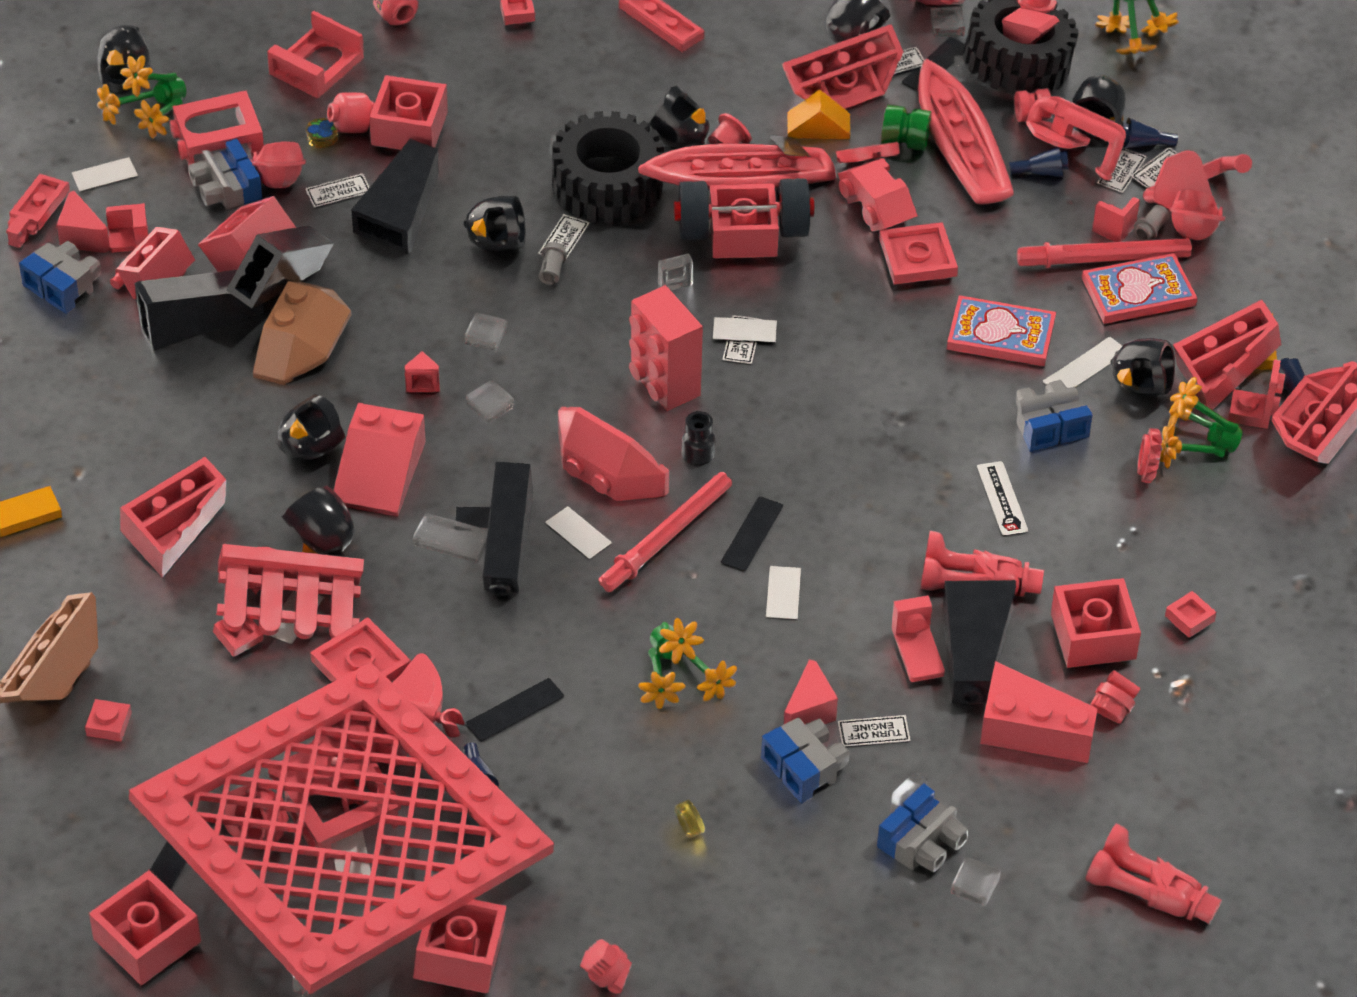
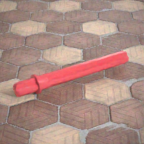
M1188 238L1050 245L1049 242H1045L1043 246L1018 248L1017 262L1019 266L1044 265L1045 268H1050L1051 265L1133 261L1175 253L1177 258H1188L1191 256L1192 245Z
M719 472L633 549L624 555L615 557L614 565L599 578V584L606 592H612L626 579H634L638 574V570L646 561L732 486V480L724 472Z

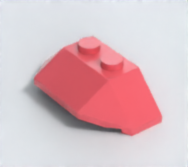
M892 24L784 62L782 67L794 94L805 100L821 90L841 107L848 109L883 96L886 93L898 62L903 55V50Z
M1351 361L1343 364V367L1328 368L1304 376L1272 416L1271 421L1286 447L1316 462L1329 464L1357 428L1356 362Z
M561 407L558 410V435L563 469L572 477L581 479L591 485L597 492L606 494L616 501L665 497L669 493V469L663 464L658 465L654 457L636 440L581 407Z

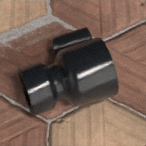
M694 411L685 420L686 431L682 436L681 453L686 462L699 466L708 464L713 460L716 441L715 435L712 432V417L706 412Z

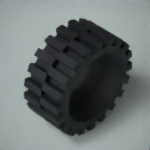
M981 0L978 2L977 8L974 7L963 51L964 63L969 64L968 70L971 74L978 73L977 79L980 82L990 81L991 88L999 90L1001 86L1007 88L1006 93L1013 95L1015 90L1032 93V91L1037 89L1049 88L1054 91L1059 88L1060 83H1065L1069 75L1078 40V29L1075 28L1076 22L1073 18L1068 19L1069 13L1065 9L1056 10V4L1054 10L1045 14L1056 16L1060 21L1036 44H1022L1003 36L1002 19L1017 9L1022 8L1017 0H987V2Z
M603 111L594 112V118L591 119L586 114L578 117L577 125L573 121H569L565 124V132L559 130L556 135V141H553L552 188L554 187L556 200L561 198V206L565 210L572 207V215L580 218L583 214H586L587 221L596 223L597 218H605L604 224H613V218H620L621 222L625 223L630 221V215L633 213L637 218L645 215V207L651 210L656 205V198L660 199L663 181L640 174L638 168L648 160L664 153L663 141H659L660 135L656 130L650 132V124L643 120L640 124H637L636 116L628 114L626 119L620 118V112L611 111V117H604ZM612 156L634 163V165L620 172L603 173L588 168L582 162L595 157Z

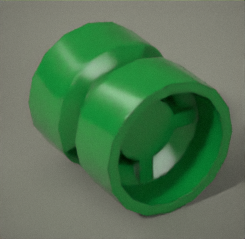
M887 104L882 125L881 144L898 142L900 146L902 143H905L908 149L925 151L929 138L932 111L914 108L911 113H907L905 107Z

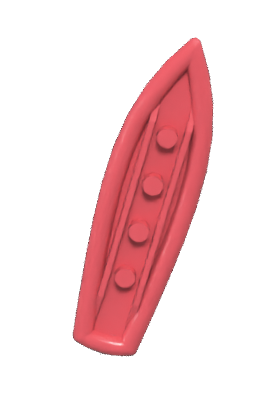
M925 59L922 63L918 79L919 104L921 110L932 111L929 131L941 153L976 204L998 203L1011 198L1014 190L992 130L978 103L953 75L931 60Z
M707 144L683 147L658 155L638 168V172L642 175L678 186L680 182L705 181L708 190H710V185L774 183L776 188L779 187L781 179L804 178L807 179L808 184L832 181L836 177L834 164L823 148L803 147L811 156L803 157L786 155L778 145Z

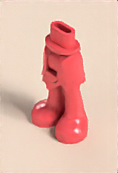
M930 531L920 589L928 591L944 589L945 581L1016 580L1015 595L1024 597L1025 592L1041 594L1044 570L1029 568V562H1025L1024 568H1022L1020 560L992 554L988 551L982 552L974 549L973 554L950 551L945 546L943 535L936 531ZM956 571H971L972 573H963Z
M1115 824L1103 850H1099L1086 876V881L1093 885L1108 886L1140 896L1148 901V907L1176 917L1185 916V919L1190 921L1196 917L1210 924L1222 902L1221 899L1208 893L1209 887L1204 885L1201 889V884L1195 878L1177 869L1168 861L1165 862L1160 857L1153 861L1133 851L1129 847V831L1119 824ZM1120 868L1144 876L1149 879V882L1137 878L1123 871Z

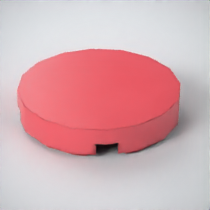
M885 143L836 151L837 162L839 164L897 156L900 153L899 143Z

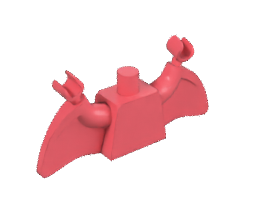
M420 653L416 655L404 672L392 683L434 725L436 723L442 724L447 736L458 737L460 732L456 724L465 725L462 714L456 708H450L441 713L443 691L440 676L426 654ZM345 719L331 726V728L343 729ZM351 719L349 730L369 732L371 722ZM376 723L375 733L387 734ZM321 735L319 746L339 748L341 738ZM347 738L345 749L365 751L367 741ZM373 742L371 752L391 755L393 744ZM400 746L398 747L397 756L406 757L407 753ZM298 752L290 756L289 762L310 764L311 754ZM317 755L315 765L333 766L337 763V757ZM268 768L269 778L279 781L281 770ZM287 771L285 782L295 783L306 778L308 773ZM347 779L338 784L340 789L356 791L359 789L358 786H355L354 779ZM341 798L344 813L350 811L349 805L351 804L364 805V800Z

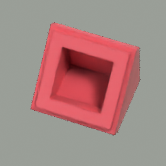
M423 351L405 365L406 392H440L439 365Z

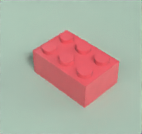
M666 285L631 300V316L629 317L631 325V339L629 340L631 362L629 363V369L634 379L640 380L648 389L650 397L655 402L658 401L666 411H670L701 396L703 326Z

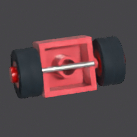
M804 178L781 179L778 202H776L774 183L710 185L708 199V187L705 181L680 182L678 201H674V221H679L681 240L708 239L710 220L713 259L777 257L779 227L782 237H806L810 231V217H814V198H810L807 179Z

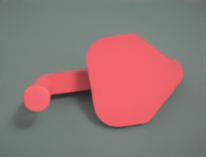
M1059 96L1039 98L1033 103L1026 125L1036 138L1065 149L1089 145L1090 138L1073 129L1075 126L1109 142L1102 164L1095 169V172L1104 180L1110 181L1112 179V173L1117 165L1126 137L1125 130L1120 124ZM1044 111L1055 115L1053 123L1042 121Z
M1194 151L1179 152L1165 159L1155 185L1144 191L1143 199L1147 203H1156L1169 210L1180 190L1192 189L1212 195L1208 183L1209 178L1228 170L1246 173L1252 167V160L1248 155L1240 154L1238 156L1219 157L1203 164L1200 156Z

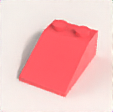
M358 403L348 428L333 490L343 500L347 508L399 516L426 443L424 414Z

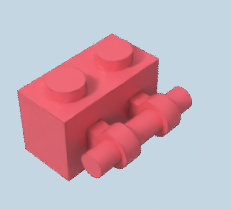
M155 227L116 268V275L110 280V284L115 289H120L125 284L132 298L137 299L135 291L136 282L183 276L195 259L179 230Z

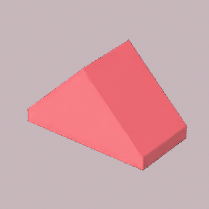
M1019 8L1002 19L1003 36L1022 44H1036L1060 20L1053 15Z
M75 191L69 192L57 222L60 245L68 240L78 250L99 253L110 251L108 230L105 224Z
M809 659L785 709L784 724L798 717L804 724L819 718L824 724L836 721L838 698L819 665L814 660Z

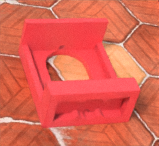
M313 11L311 13L312 29L288 50L275 44L267 51L270 75L318 99L364 58L362 34ZM322 47L339 49L342 53L341 58L326 72H324L323 68L305 60L314 51Z
M247 91L173 106L174 120H169L173 139L179 138V141H177L179 156L181 160L186 159L188 165L194 164V155L201 154L203 150L214 151L226 148L225 142L236 138L240 144L247 143L252 157L254 151H257L258 156L264 146L263 132ZM235 107L236 116L240 124L239 126L199 134L192 133L185 127L186 122L192 117Z
M348 758L343 761L341 769L362 771L364 760ZM369 761L368 772L382 774L377 763L371 764ZM313 774L311 785L332 787L334 777ZM307 777L295 783L306 784ZM340 777L339 783H341V782H343V781H345V780H347V779H349V778H341V777ZM366 781L365 784L370 792L385 794L386 787L384 783ZM391 790L390 795H396V793ZM284 791L285 802L302 804L304 793ZM308 800L302 836L309 847L332 849L333 843L379 823L383 803L370 801L323 823ZM388 804L387 815L398 816L401 805ZM288 812L294 823L298 824L300 813ZM391 824V826L393 827V829L396 828V827H398V825H392V824Z

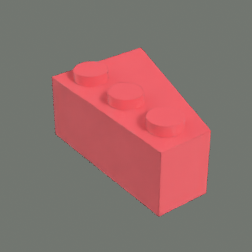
M1260 300L1173 344L1177 366L1187 382L1192 377H1196V385L1202 386L1201 390L1196 394L1200 402L1214 410L1281 345L1279 325L1264 301Z
M203 457L120 507V531L163 578L225 504L226 479L206 457Z
M995 661L983 718L980 744L1088 763L1098 708Z

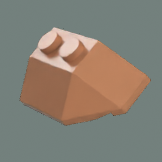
M287 282L263 326L253 369L254 378L285 385L291 382L293 377L304 374L328 360L351 317V310L333 289L304 282Z
M92 592L68 595L61 602L62 606L52 613L34 633L0 681V703L59 701L71 693L72 685L78 676L89 667L90 659L99 648L96 597Z

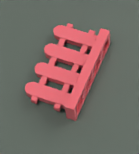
M223 544L218 559V583L225 584L224 604H217L216 615L223 616V625L231 632L240 631L247 618L259 620V630L268 636L275 635L279 631L281 622L294 623V633L301 639L313 637L317 626L329 627V635L333 639L359 623V618H352L353 597H360L361 586L358 585L363 574L364 559ZM248 586L261 587L259 608L246 606ZM283 590L296 591L295 611L282 610ZM318 594L331 595L330 615L317 614Z

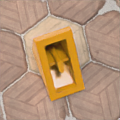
M819 90L787 112V137L850 139V113L823 91Z

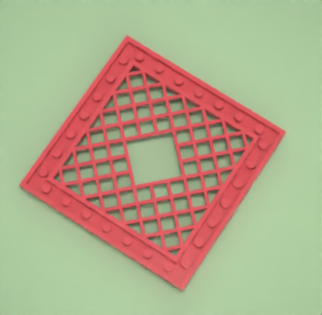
M371 662L129 790V800L309 994L314 993L549 856L554 850V842ZM345 719L343 729L331 728V726ZM350 720L371 722L369 732L349 730ZM376 723L387 734L375 733ZM315 735L313 745L301 744V742ZM321 735L340 737V747L319 746ZM347 738L367 741L366 750L345 749ZM373 742L393 744L392 754L371 752ZM400 746L410 757L397 756L398 747ZM285 751L283 761L270 760ZM291 751L311 754L310 764L289 762ZM317 755L337 757L336 768L315 765ZM343 758L364 760L362 771L341 769ZM369 761L389 763L388 774L368 772ZM395 764L416 767L414 778L394 775ZM255 768L253 778L240 776ZM261 768L281 770L279 781L260 779ZM421 768H422L433 780L421 779V778H420ZM287 771L308 773L306 784L285 782ZM313 774L333 776L332 787L311 785ZM340 777L360 780L358 791L338 788ZM366 781L386 783L385 794L364 792ZM224 784L222 794L209 793ZM392 784L413 786L411 797L390 795ZM230 785L251 786L249 797L228 795ZM257 787L276 789L275 801L255 798ZM418 787L439 790L437 801L417 798ZM283 790L304 793L302 804L281 802ZM444 791L457 803L444 802ZM316 794L383 803L374 855L301 846L300 841L309 795ZM199 802L220 803L218 814L197 812ZM226 804L247 806L245 817L224 815ZM388 804L409 806L408 817L387 815ZM253 807L272 809L271 821L252 819ZM415 807L436 809L434 821L413 818ZM279 810L300 813L298 824L277 822ZM441 810L462 813L460 824L441 822ZM467 814L480 826L466 825ZM207 822L216 823L215 829L213 830ZM222 824L242 826L240 838L221 836ZM385 824L406 826L404 837L383 835ZM411 827L432 829L431 841L410 838ZM248 828L269 830L267 841L246 839ZM438 830L459 833L457 844L436 842ZM275 831L296 833L294 845L273 842ZM464 834L485 836L484 847L463 845ZM381 845L402 846L401 858L381 856ZM229 846L238 847L237 854ZM408 847L429 850L428 860L406 859ZM244 848L265 850L263 862L242 859ZM271 851L292 853L290 865L269 863ZM434 852L456 853L454 864L433 862ZM298 854L318 857L317 868L296 866ZM461 854L468 855L465 858L461 859ZM324 858L345 860L344 871L323 869ZM351 861L372 863L370 875L349 873ZM378 864L399 867L397 878L376 876ZM404 869L426 870L424 881L403 879ZM252 870H260V877H258ZM267 871L288 874L286 885L265 883ZM431 871L439 872L431 877ZM294 875L315 877L313 889L292 887ZM320 879L342 881L340 892L319 890ZM347 882L369 884L367 896L347 894ZM374 885L396 887L394 898L372 897ZM401 888L409 889L404 893L400 894ZM275 894L284 895L283 901L281 902ZM289 897L311 898L309 910L287 908ZM317 899L338 901L336 914L315 911ZM344 902L365 905L363 916L343 915ZM371 906H378V908L370 912ZM297 918L307 919L306 926H304ZM313 920L333 922L332 934L311 932ZM340 923L348 924L345 927L339 929Z

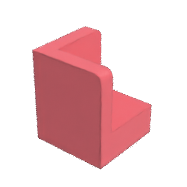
M1133 197L1123 209L1099 201L1095 206L1092 231L1114 242H1122L1134 229L1140 199Z
M145 203L106 208L110 251L112 253L134 251L148 236Z

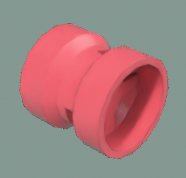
M1048 88L1037 89L1035 93H1028L1027 91L1015 92L1014 108L1018 122L1027 121L1030 109L1035 101L1039 98L1051 96ZM1044 111L1042 120L1051 119L1052 113Z

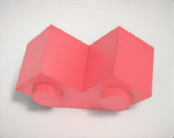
M884 158L871 160L837 173L840 179L839 189L841 194L847 199L848 203L861 201L863 206L862 215L866 224L870 226L871 231L883 230L918 216L907 185L901 178L894 180L887 172L890 169V165Z

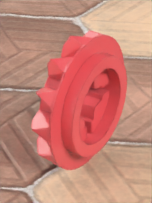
M1150 428L1148 434H1144L1142 437L1137 464V474L1141 475V482L1151 483L1156 477L1162 448V435L1159 429Z

